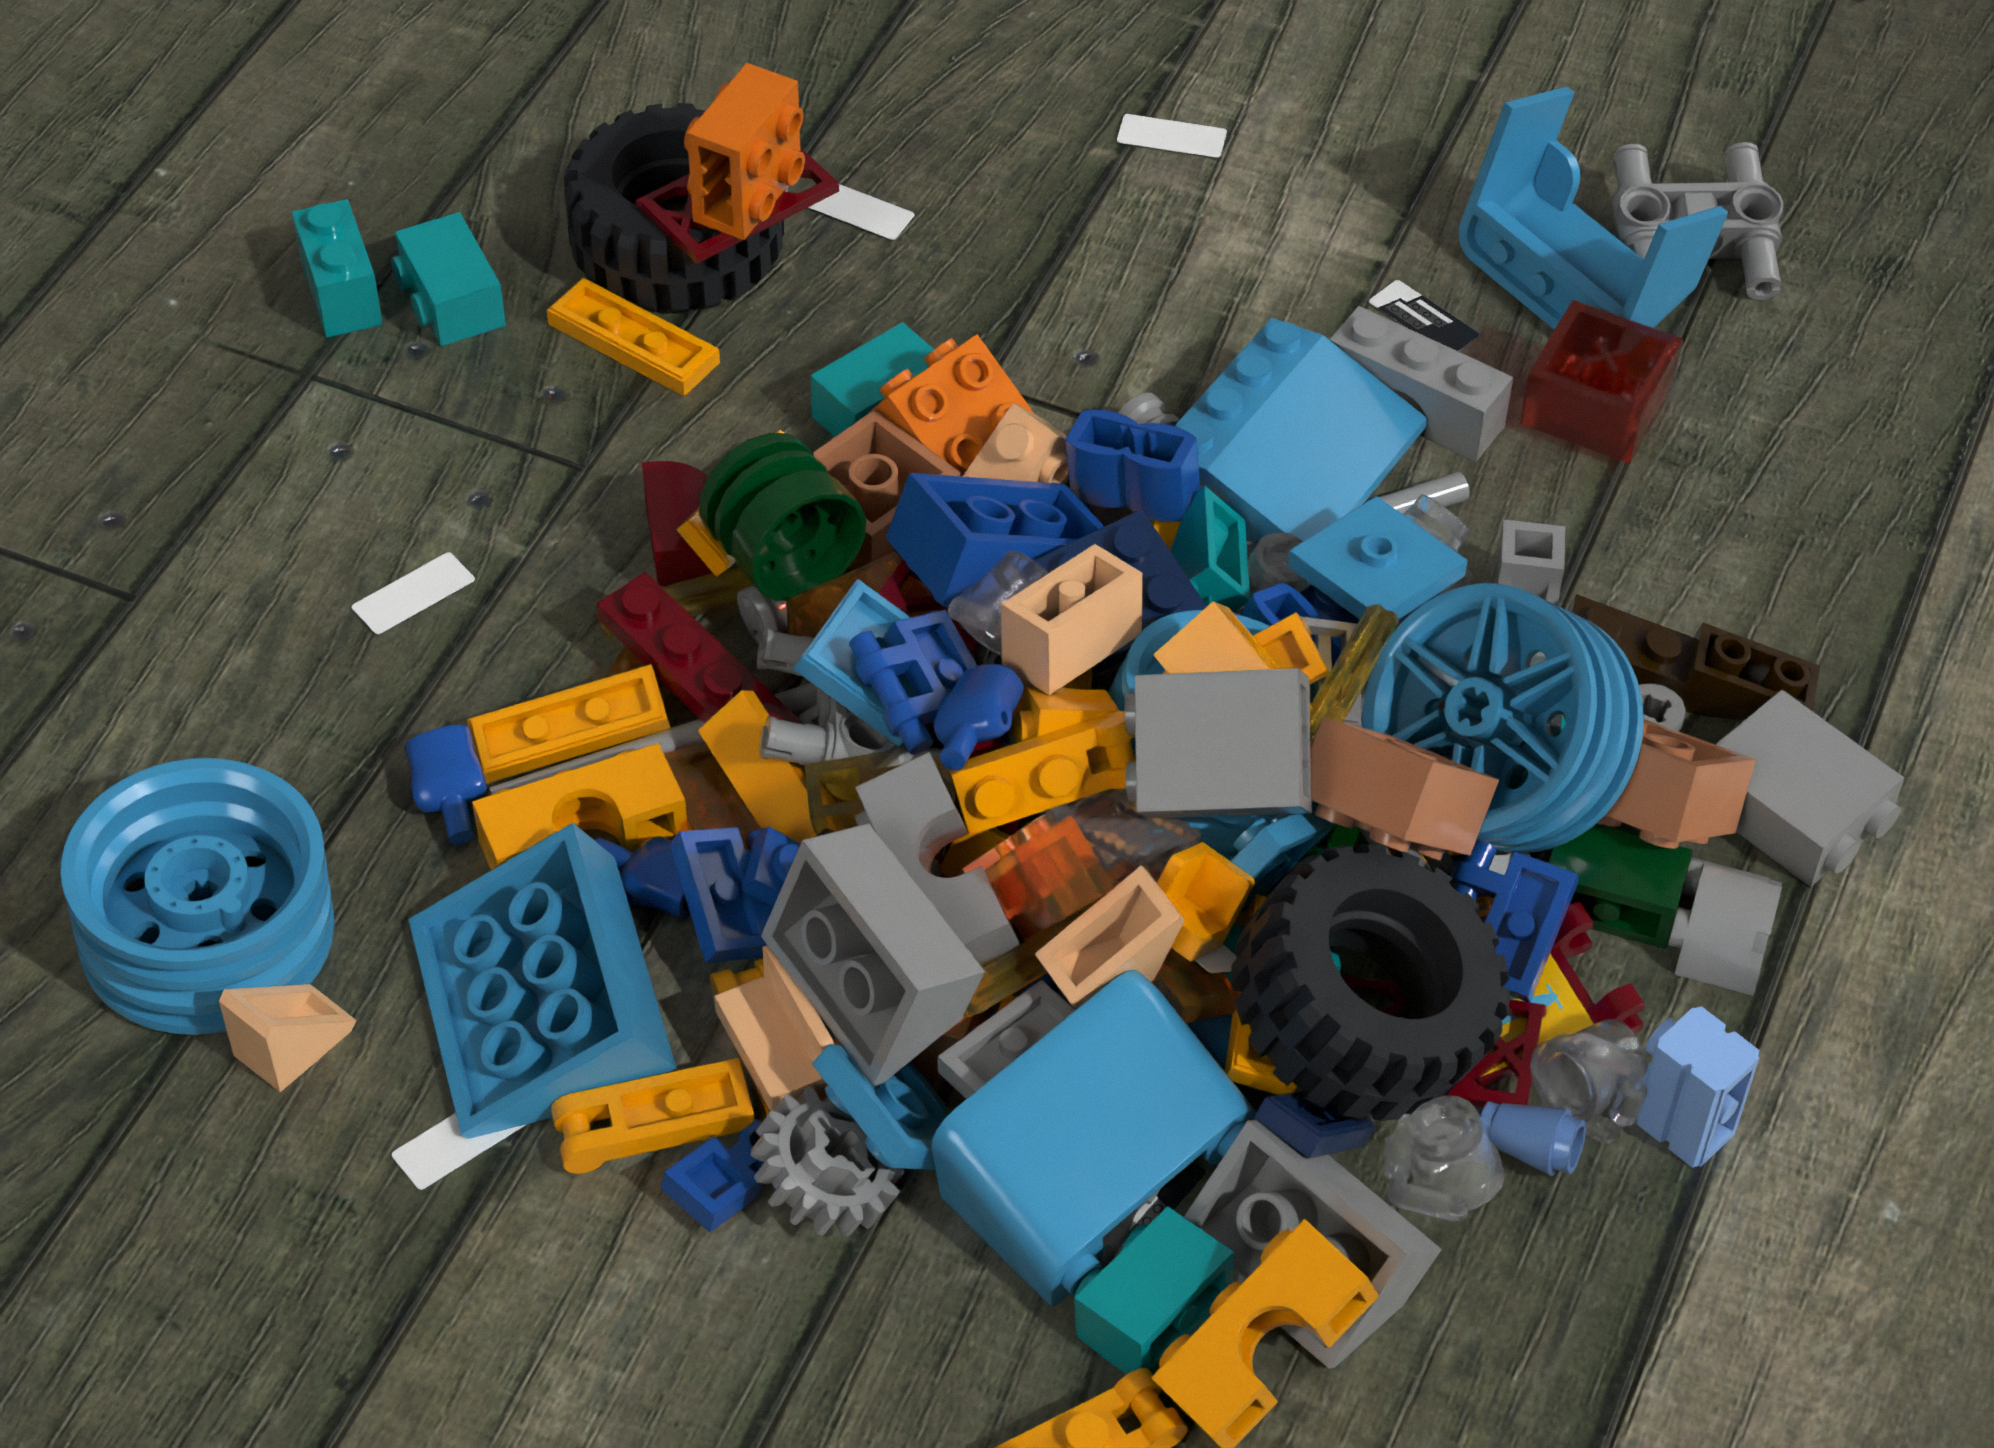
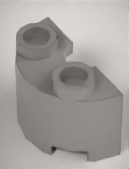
M1692 857L1682 895L1694 898L1692 910L1678 907L1668 946L1681 949L1674 975L1753 996L1761 971L1760 968L1768 937L1771 934L1782 882Z

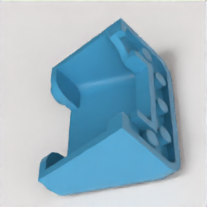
M1130 970L1108 983L962 1102L943 1120L933 1136L931 1146L940 1197L1054 1308L1069 1294L1074 1296L1082 1280L1095 1269L1102 1271L1103 1265L1099 1261L1103 1254V1237L1198 1156H1202L1209 1164H1219L1248 1120H1256L1254 1117L1257 1112L1159 989L1139 971Z

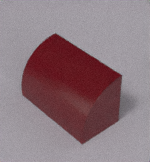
M643 462L642 474L645 505L657 583L666 592L731 585L729 569L716 577L676 530L699 508L700 493L708 476L699 469L680 462Z

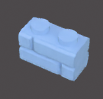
M1702 1006L1692 1007L1677 1022L1672 1018H1668L1656 1028L1645 1046V1051L1653 1056L1652 1061L1643 1070L1635 1083V1090L1642 1094L1636 1115V1124L1657 1141L1663 1142L1667 1140L1670 1143L1668 1149L1692 1168L1701 1167L1735 1135L1760 1058L1758 1057L1759 1049L1735 1031L1726 1033V1024Z

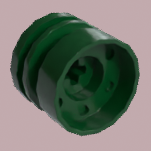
M767 433L746 440L728 452L709 473L700 493L699 516L708 533L720 543L722 549L728 555L735 559L739 569L758 591L774 601H797L822 591L839 579L853 563L865 539L866 517L860 503L839 480L829 475L826 466L814 457L813 452L808 446L791 434Z

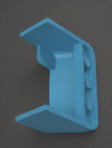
M1566 86L1504 103L1460 221L1458 231L1459 242L1464 254L1470 261L1587 358L1594 362L1602 363L1627 354L1695 290L1729 212L1723 207L1717 206L1658 224L1645 258L1642 259L1573 203L1580 184L1579 165L1574 155L1557 141L1575 93Z

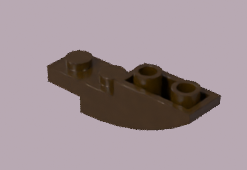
M1577 594L1567 609L1597 625L1617 643L1629 660L1639 685L1657 684L1671 689L1683 700L1685 712L1708 717L1746 720L1781 690L1788 693L1811 711L1814 709L1820 665L1706 623H1702L1694 637Z

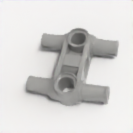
M1741 142L1731 145L1726 150L1724 160L1728 176L1727 183L1652 184L1648 154L1645 146L1627 144L1616 150L1614 165L1618 190L1612 199L1614 223L1611 234L1644 259L1658 224L1721 206L1729 213L1709 259H1742L1746 292L1748 297L1752 299H1769L1779 293L1781 279L1776 252L1782 243L1779 221L1783 212L1784 202L1781 195L1774 188L1763 182L1757 145Z
M765 628L763 639L759 643L757 668L802 676L793 668L814 638L775 632L772 629ZM818 687V726L779 720L772 716H768L765 721L766 727H763L760 739L759 753L761 758H773L815 767L816 772L825 778L830 787L842 795L860 798L855 787L930 752L949 792L953 789L948 768L941 763L939 758L942 749L929 747L919 754L911 755L904 742L900 746L896 745Z

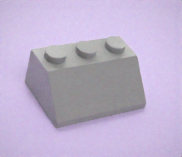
M869 823L802 840L761 935L762 939L872 1086L887 1081L962 1019L985 973L973 954L961 942L936 910L933 903L925 896Z
M1248 1120L1184 1216L1188 1221L1234 1251V1282L1240 1281L1243 1283L1262 1263L1260 1257L1264 1248L1278 1233L1285 1229L1293 1231L1304 1219L1368 1277L1379 1297L1330 1348L1322 1343L1312 1332L1296 1325L1280 1326L1329 1369L1339 1365L1405 1304L1442 1250L1332 1157L1323 1155L1308 1158L1257 1120Z

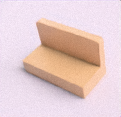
M768 945L763 947L764 976L715 995L714 1000L716 1014L769 1110L773 1111L784 1096L788 1094L797 1100L807 1087H812L818 1096L826 1093L825 1087L828 1084L812 1063L829 1044L834 1043L815 1008Z

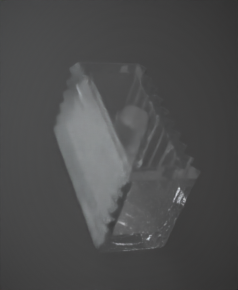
M1109 789L1051 808L1045 814V817L1083 868L1077 875L1107 892H1110L1141 865L1147 869L1157 883L1172 855L1201 843L1200 831L1197 827L1192 829L1187 821L1184 822L1178 818L1150 819L1137 813L1136 802H1129L1125 789Z

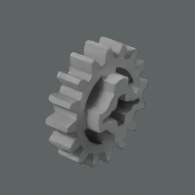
M812 1087L805 1088L797 1100L788 1094L784 1096L774 1110L768 1113L756 1130L760 1138L752 1147L750 1156L764 1162V1164L754 1175L757 1183L773 1184L776 1190L771 1195L768 1203L772 1207L785 1202L793 1208L790 1214V1223L795 1226L807 1216L814 1221L816 1235L823 1236L832 1224L835 1223L843 1237H847L854 1232L859 1224L867 1229L870 1228L900 1192L894 1184L903 1175L904 1168H891L876 1159L866 1146L865 1138L867 1135L855 1119L837 1108L827 1095L823 1101H820Z

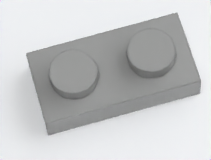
M1040 980L938 1056V1073L967 1099L1066 1019L1075 1009L1043 980Z

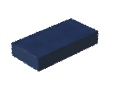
M1306 1091L1266 1097L1254 1117L1308 1158L1364 1147L1376 1128L1373 1125L1374 1122L1366 1116L1362 1120L1338 1114V1106L1331 1103L1321 1108L1303 1098Z

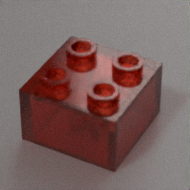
M1572 300L1528 374L1520 424L1630 464L1672 390L1683 338Z

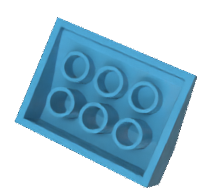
M1270 318L1178 421L1175 427L1184 429L1197 438L1200 488L1205 485L1245 519L1246 540L1289 556V550L1365 503L1427 426V417L1324 335L1298 327L1292 323Z
M574 823L567 825L408 919L460 1133L467 1139L552 1118L551 1105L561 1096L660 1075L676 1068L615 857Z

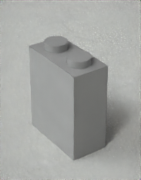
M1300 669L1135 675V693L1126 695L1124 714L1127 732L1129 735L1135 734L1136 761H1129L1127 763L1125 783L1127 798L1129 802H1136L1137 813L1150 819L1312 813L1309 677Z
M1783 690L1778 692L1715 744L1756 759L1736 832L1810 888L1830 870L1836 874L1842 872L1858 853L1861 843L1871 835L1875 838L1882 837L1893 826L1900 814L1901 807L1896 802L1904 777Z

